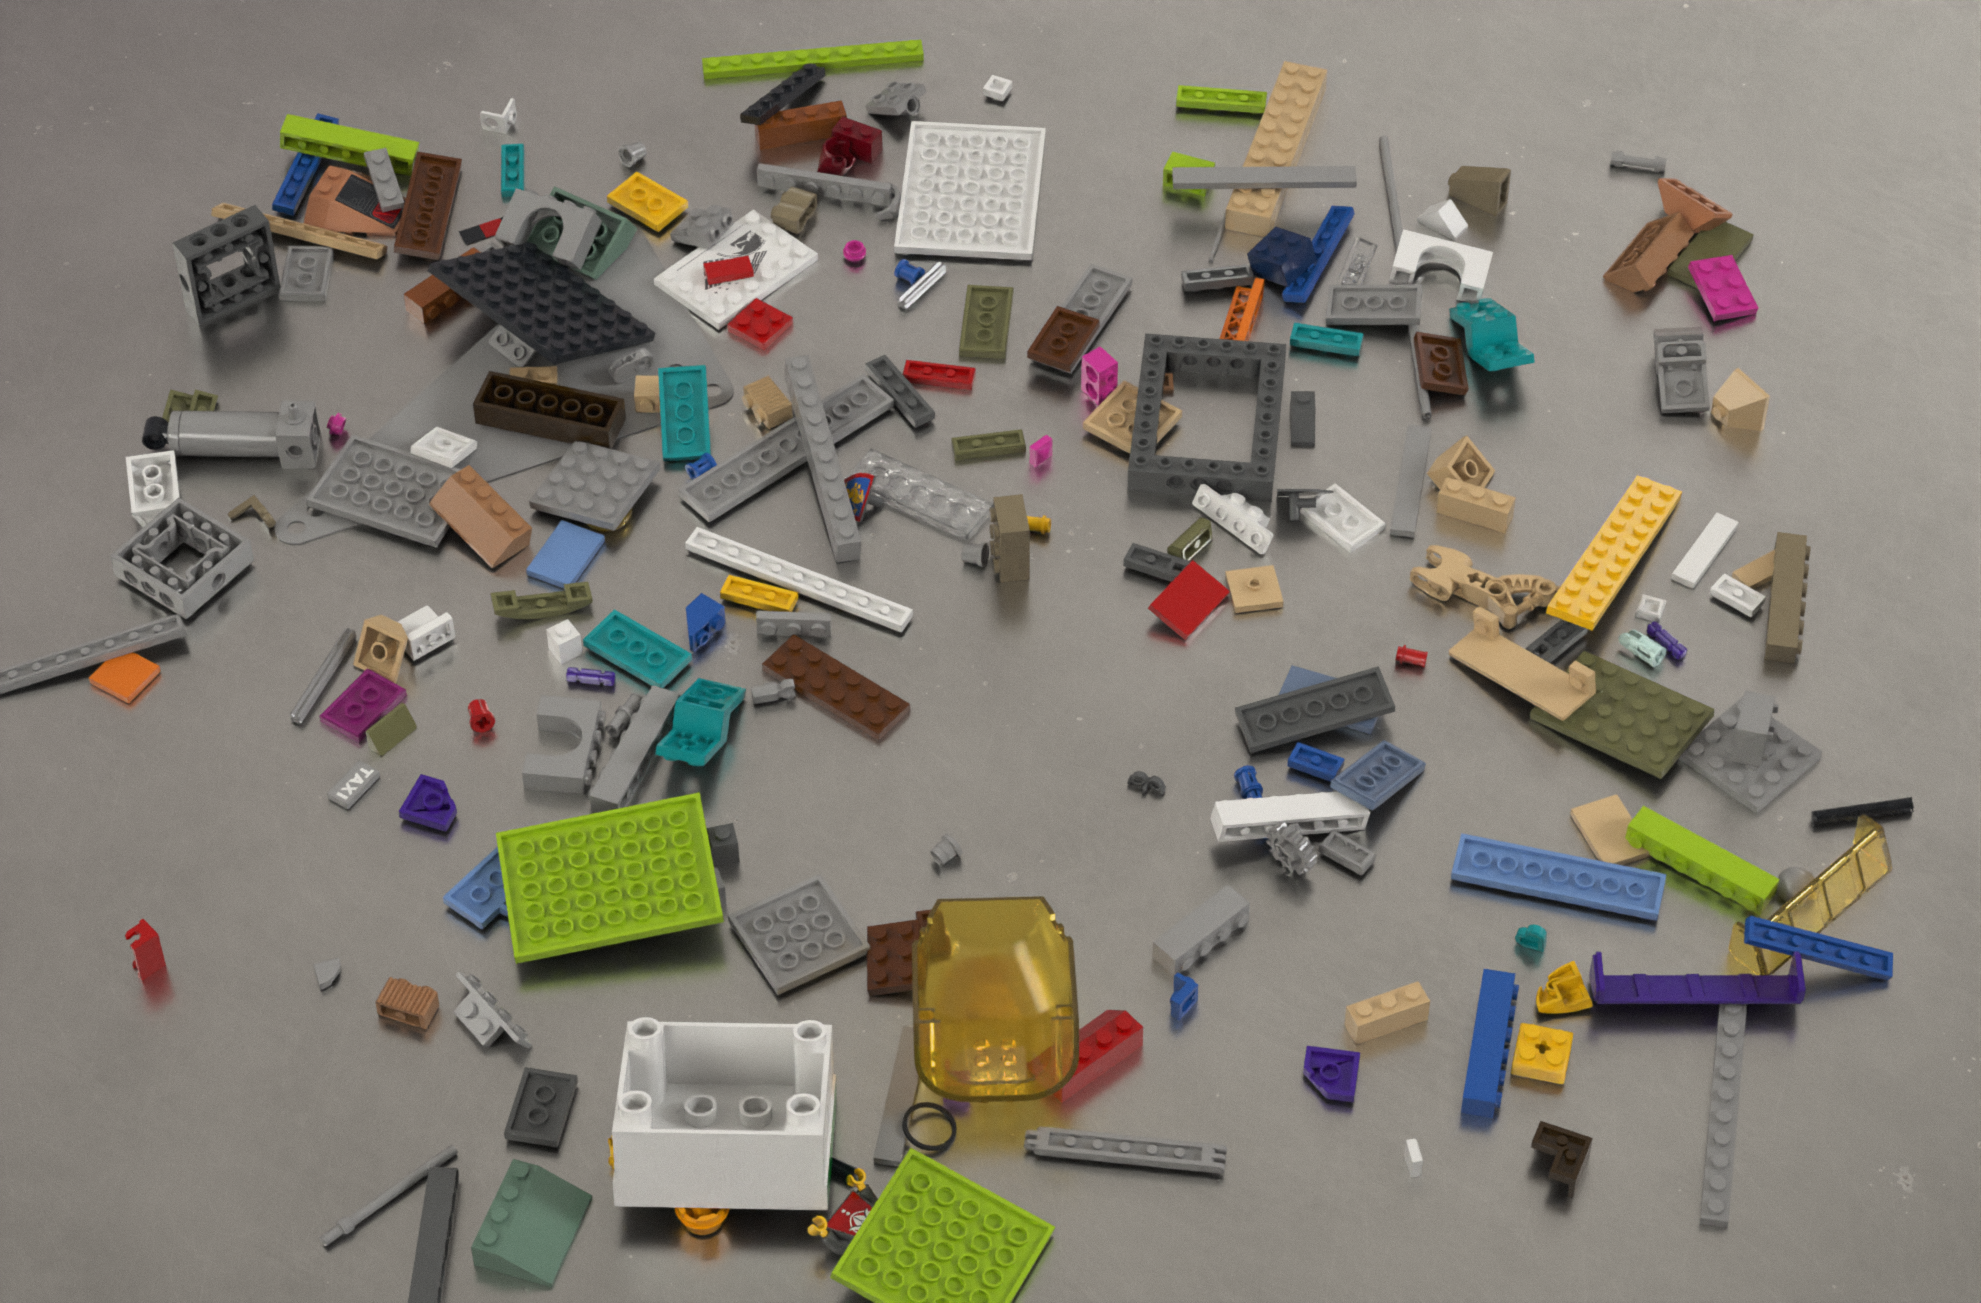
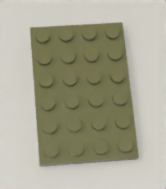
M1583 651L1575 661L1595 671L1596 693L1564 721L1537 706L1530 712V719L1660 779L1663 778L1714 717V708L1587 651Z

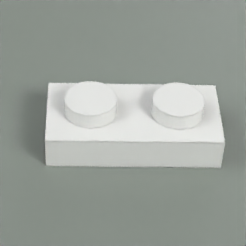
M1723 574L1710 589V595L1749 617H1752L1763 606L1766 596L1726 574Z

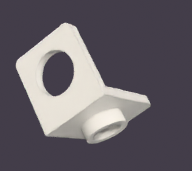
M510 99L502 115L481 111L482 129L506 134L511 124H514L516 121L515 99ZM492 118L498 125L492 126L487 123L486 119Z

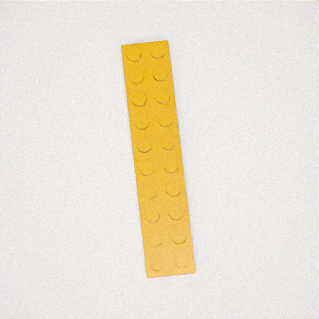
M1637 475L1548 604L1546 614L1593 631L1680 501L1682 491Z

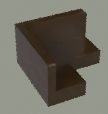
M1540 1121L1532 1140L1531 1148L1556 1156L1549 1172V1178L1569 1184L1568 1196L1573 1198L1590 1157L1593 1138Z

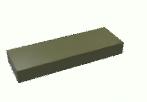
M1022 429L951 438L955 461L1026 452Z

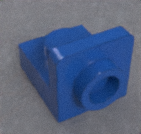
M1177 972L1174 975L1175 992L1170 998L1171 1016L1180 1021L1198 1001V984L1192 978L1185 977Z

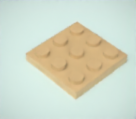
M1124 380L1084 420L1083 429L1130 454L1138 387ZM1163 400L1160 407L1157 443L1182 418V410Z

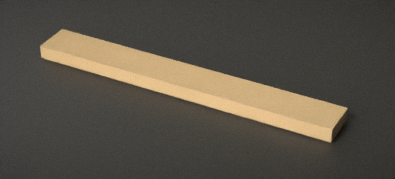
M221 203L212 208L211 216L225 219L246 208ZM263 213L269 220L271 232L373 259H379L387 254L388 246Z

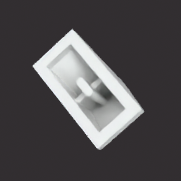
M1451 199L1429 206L1417 218V222L1453 241L1468 229V224Z

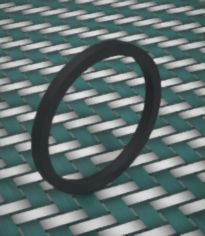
M921 1102L911 1106L906 1111L902 1121V1128L906 1138L914 1146L922 1150H942L952 1143L956 1135V1122L952 1114L936 1103ZM919 1108L936 1109L942 1112L950 1121L952 1134L943 1144L936 1146L922 1144L910 1134L907 1127L908 1116Z

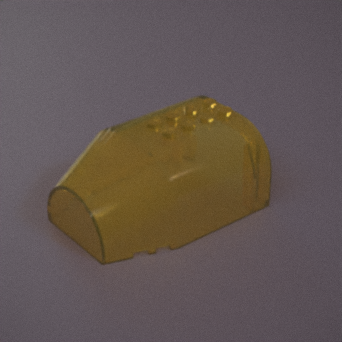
M1044 896L937 899L927 917L926 927H921L919 939L914 940L912 944L914 1063L919 1078L935 1094L957 1102L1011 1103L1031 1101L1047 1097L1059 1091L1073 1077L1079 1062V1013L1072 938L1064 934V926L1062 923L1058 924L1056 922L1055 913Z

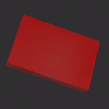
M1192 560L1150 604L1148 609L1186 640L1228 596L1230 591Z

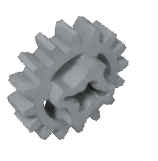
M1285 822L1277 823L1266 834L1268 837L1266 843L1271 846L1269 851L1272 852L1275 860H1280L1282 867L1289 868L1290 872L1293 873L1296 870L1298 875L1306 874L1317 863L1315 860L1317 854L1312 851L1314 846L1311 845L1308 840L1309 838L1303 837L1301 830L1294 829L1292 824L1287 827Z

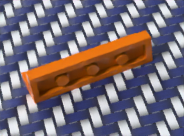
M1255 278L1252 289L1236 286L1219 339L1249 341L1264 295V279ZM1239 296H1249V299L1243 303ZM1242 310L1244 312L1243 317L1237 318L1234 313ZM1237 326L1239 328L1238 333L1232 335L1229 329Z

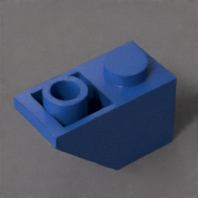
M703 593L686 607L690 650L695 652L700 646L705 645L709 638L716 631L721 630L726 623L724 606Z

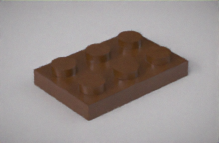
M1057 306L1028 349L1027 358L1071 372L1100 327V320Z
M1416 331L1413 339L1421 389L1466 396L1469 388L1461 338Z
M919 919L867 926V942L871 948L867 951V991L869 996L921 989V925Z

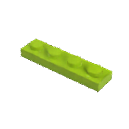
M1178 85L1176 107L1264 113L1267 92Z

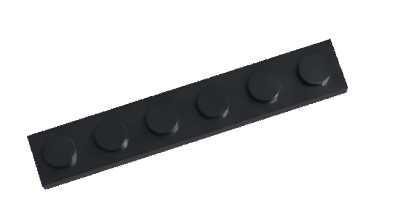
M812 63L803 65L797 72H794L789 78L782 81L781 84L771 89L769 93L740 114L741 123L762 125L825 77V67H818Z

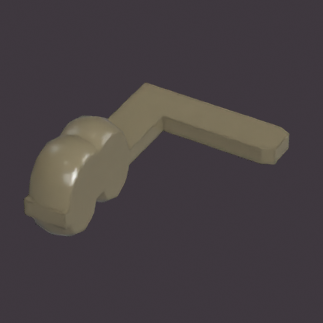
M255 495L227 514L233 520L253 507L268 528H272L276 524L272 515Z

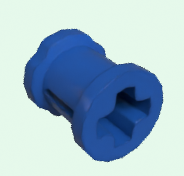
M902 259L894 271V276L907 280L911 286L925 274L923 268H917L909 264V261L906 259Z
M705 452L696 462L688 463L685 469L690 479L694 480L715 467L717 463L709 453Z

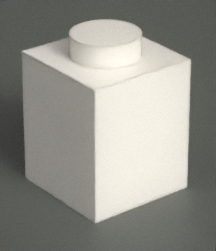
M568 619L546 629L549 650L560 664L583 654L581 635Z

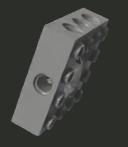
M179 497L110 555L115 576L175 613H180V616L185 619L190 617L254 561L249 539ZM183 542L205 555L194 566L191 565L187 568L185 572L186 579L175 573L173 568L170 567L168 569L160 564L163 559Z

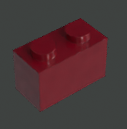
M843 116L832 129V137L837 136V141H850V153L859 160L872 164L883 151L882 130Z

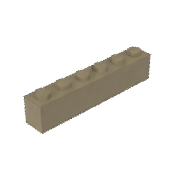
M1777 532L1764 660L1794 664L1796 654H1801L1803 640L1798 639V635H1803L1804 621L1800 620V616L1804 617L1806 602L1801 600L1802 597L1806 598L1808 583H1803V579L1808 578L1809 564H1805V560L1809 561L1811 546H1806L1807 535Z

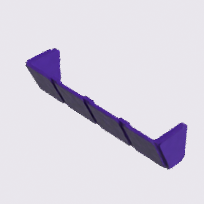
M1596 951L1595 955H1592L1589 972L1592 993L1597 1004H1801L1806 993L1800 952H1793L1788 975H1604L1601 951Z

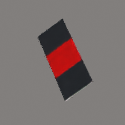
M503 217L459 231V234L466 245L494 236Z

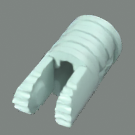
M1635 629L1630 630L1629 633H1622L1618 637L1621 645L1652 667L1658 666L1666 655V648Z

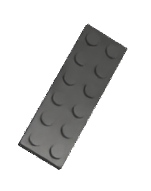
M1379 666L1235 707V714L1250 753L1395 712V704Z

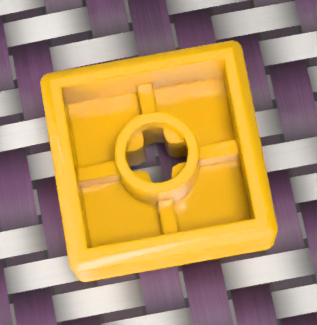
M1521 1023L1512 1061L1511 1074L1564 1084L1573 1033L1535 1024Z

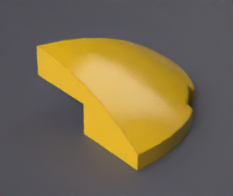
M1575 961L1559 967L1547 976L1546 988L1543 991L1542 986L1539 987L1536 995V1005L1541 1013H1568L1593 1007Z

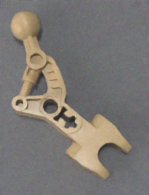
M1430 545L1426 550V559L1437 568L1413 567L1410 572V581L1428 595L1442 601H1447L1452 594L1457 595L1491 611L1498 616L1501 625L1507 629L1514 628L1517 624V616L1526 610L1532 611L1538 606L1547 607L1561 587V585L1556 586L1553 581L1537 575L1514 574L1502 575L1499 578L1473 569L1472 560L1468 555L1458 550L1438 545ZM1433 553L1438 554L1441 558L1436 557ZM1418 575L1421 576L1422 578L1426 579L1427 581L1421 580V579L1418 577ZM1515 593H1530L1517 606L1511 597Z

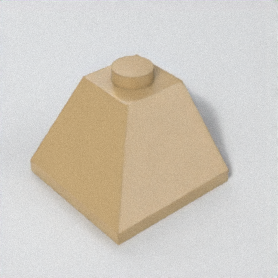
M1737 368L1714 395L1711 413L1726 427L1762 431L1765 426L1770 396Z
M1464 436L1436 458L1427 475L1439 489H1441L1446 477L1485 488L1495 469L1469 437Z
M383 615L365 619L353 665L363 670L368 668L396 684L408 640L402 624Z

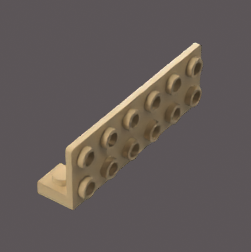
M1481 606L1473 611L1474 629L1449 650L1451 657L1562 721L1596 693L1595 671L1574 661L1569 666V674L1501 636L1499 634L1498 616Z

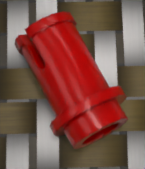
M1406 645L1403 647L1398 646L1395 661H1400V664L1405 662L1425 668L1428 652L1406 648Z

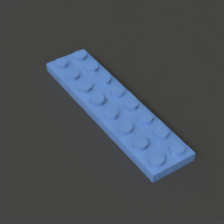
M1461 833L1451 879L1657 921L1667 874Z

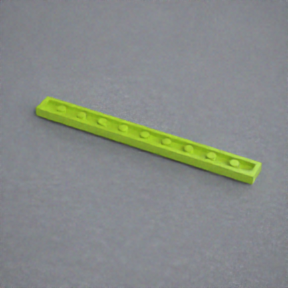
M919 39L702 58V67L705 80L797 72L803 65L809 63L816 64L818 67H825V69L924 61L922 41Z

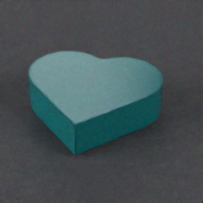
M1535 924L1529 925L1528 928L1520 927L1516 933L1515 940L1523 947L1544 952L1547 932L1543 927Z

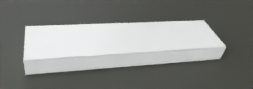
M1716 513L1674 570L1671 579L1694 589L1736 531L1739 522Z

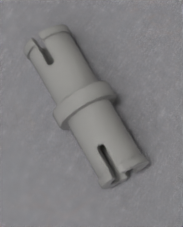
M632 693L623 706H619L615 711L616 715L605 727V730H609L607 733L610 736L618 737L625 726L630 724L633 713L637 712L640 708V701L642 699L640 694Z

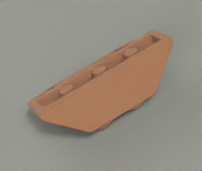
M1658 179L1657 183L1665 213L1671 215L1680 212L1693 232L1700 233L1701 230H1712L1732 218L1733 214L1691 187L1681 183L1678 179Z

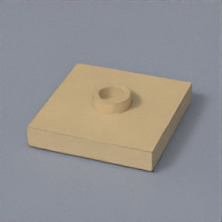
M1274 565L1225 571V579L1235 613L1283 607L1284 601Z

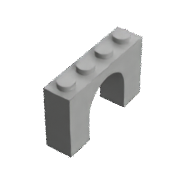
M516 188L494 238L504 247L524 244L528 241L534 226L539 221L550 216L561 217L563 220V232L552 256L562 265L581 270L602 222L596 215V211L587 206H584L583 209L579 208L576 204L567 200L559 202L555 197L545 194L544 197L540 196L537 192L528 188L525 191Z
M541 695L536 714L538 730L568 733L577 737L580 743L573 751L559 756L527 753L522 770L524 789L584 795L586 785H590L592 781V770L590 768L591 765L596 764L597 751L595 747L601 743L600 726L605 725L606 712L602 711L600 700Z

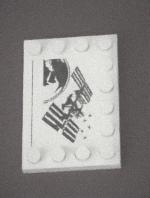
M753 209L737 220L710 249L698 247L654 278V285L719 330L732 321L755 298L759 300L764 299L818 260V253ZM749 256L754 277L708 285L703 269L704 263Z

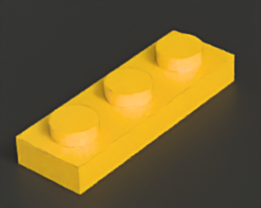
M728 575L720 591V599L766 611L792 612L798 600V592Z

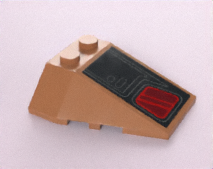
M329 165L309 196L304 224L334 232H345L349 236H353V232H365L367 236H396L403 208L382 212L371 177L362 172Z

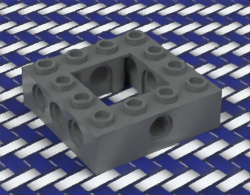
M256 205L172 243L185 309L198 325H202L280 288L269 220ZM235 252H242L244 265L210 280L212 274L207 265L216 261L220 262L222 258Z

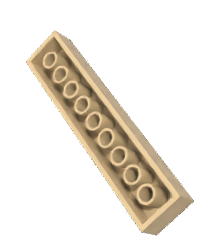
M1284 61L1243 167L1297 166L1326 91L1327 69ZM1288 188L1234 189L1226 207L1225 229L1265 237L1274 227Z

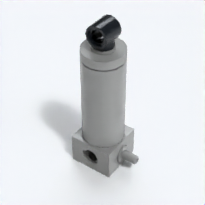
M282 401L280 412L172 411L169 423L162 417L153 416L145 422L142 443L151 450H160L166 444H169L170 451L174 450L175 456L280 457L282 469H315L321 430L315 401Z

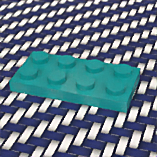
M706 365L658 368L663 461L700 459L701 455L705 452L711 455Z
M615 609L583 639L584 647L651 686L664 688L692 661V654Z

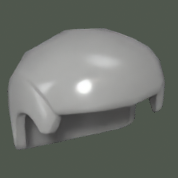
M1790 867L1780 873L1777 893L1784 901L1802 905L1808 899L1811 901L1815 899L1817 884L1810 871L1803 867Z

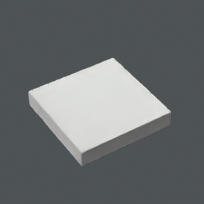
M435 427L411 446L410 453L453 468L477 449V441Z

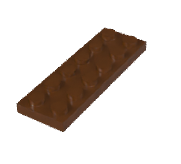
M417 151L394 244V253L435 260L440 259L462 166V159Z
M794 634L762 663V671L780 682L785 679H793L795 691L878 741L910 711V703Z

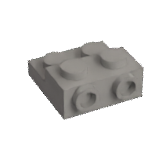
M711 205L707 210L694 208L670 233L671 240L710 249L734 224L731 209L718 205Z

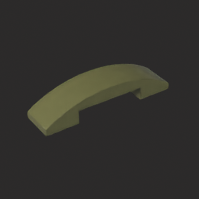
M588 581L564 584V591L525 596H516L515 590L490 593L494 614L513 619L549 618L579 610L593 603Z

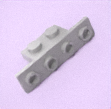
M461 972L455 975L470 993L453 1013L483 1046L489 1048L504 1030L516 1043L526 1048L532 1045L526 1038L528 1033L520 1025H514L511 1021L513 1016L502 1007L499 1008L495 1004L498 1001L496 997L489 991H484L481 988L482 982L473 974L467 976Z

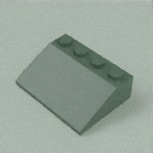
M554 186L550 195L555 197L557 201L564 202V200H567L582 209L584 206L590 207L596 211V215L602 220L581 270L568 267L597 280L627 249L637 228L627 218ZM550 216L539 221L534 226L527 242L536 244L537 248L552 256L563 232L562 218Z
M513 1159L471 1246L474 1266L552 1287L593 1199L592 1195L538 1165Z

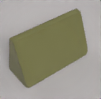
M403 702L366 731L368 748L379 756L385 755L417 729L413 717Z

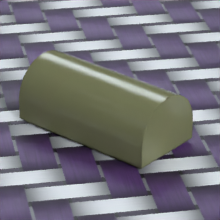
M1206 518L1196 520L1168 546L1167 553L1190 561L1213 539L1211 521Z

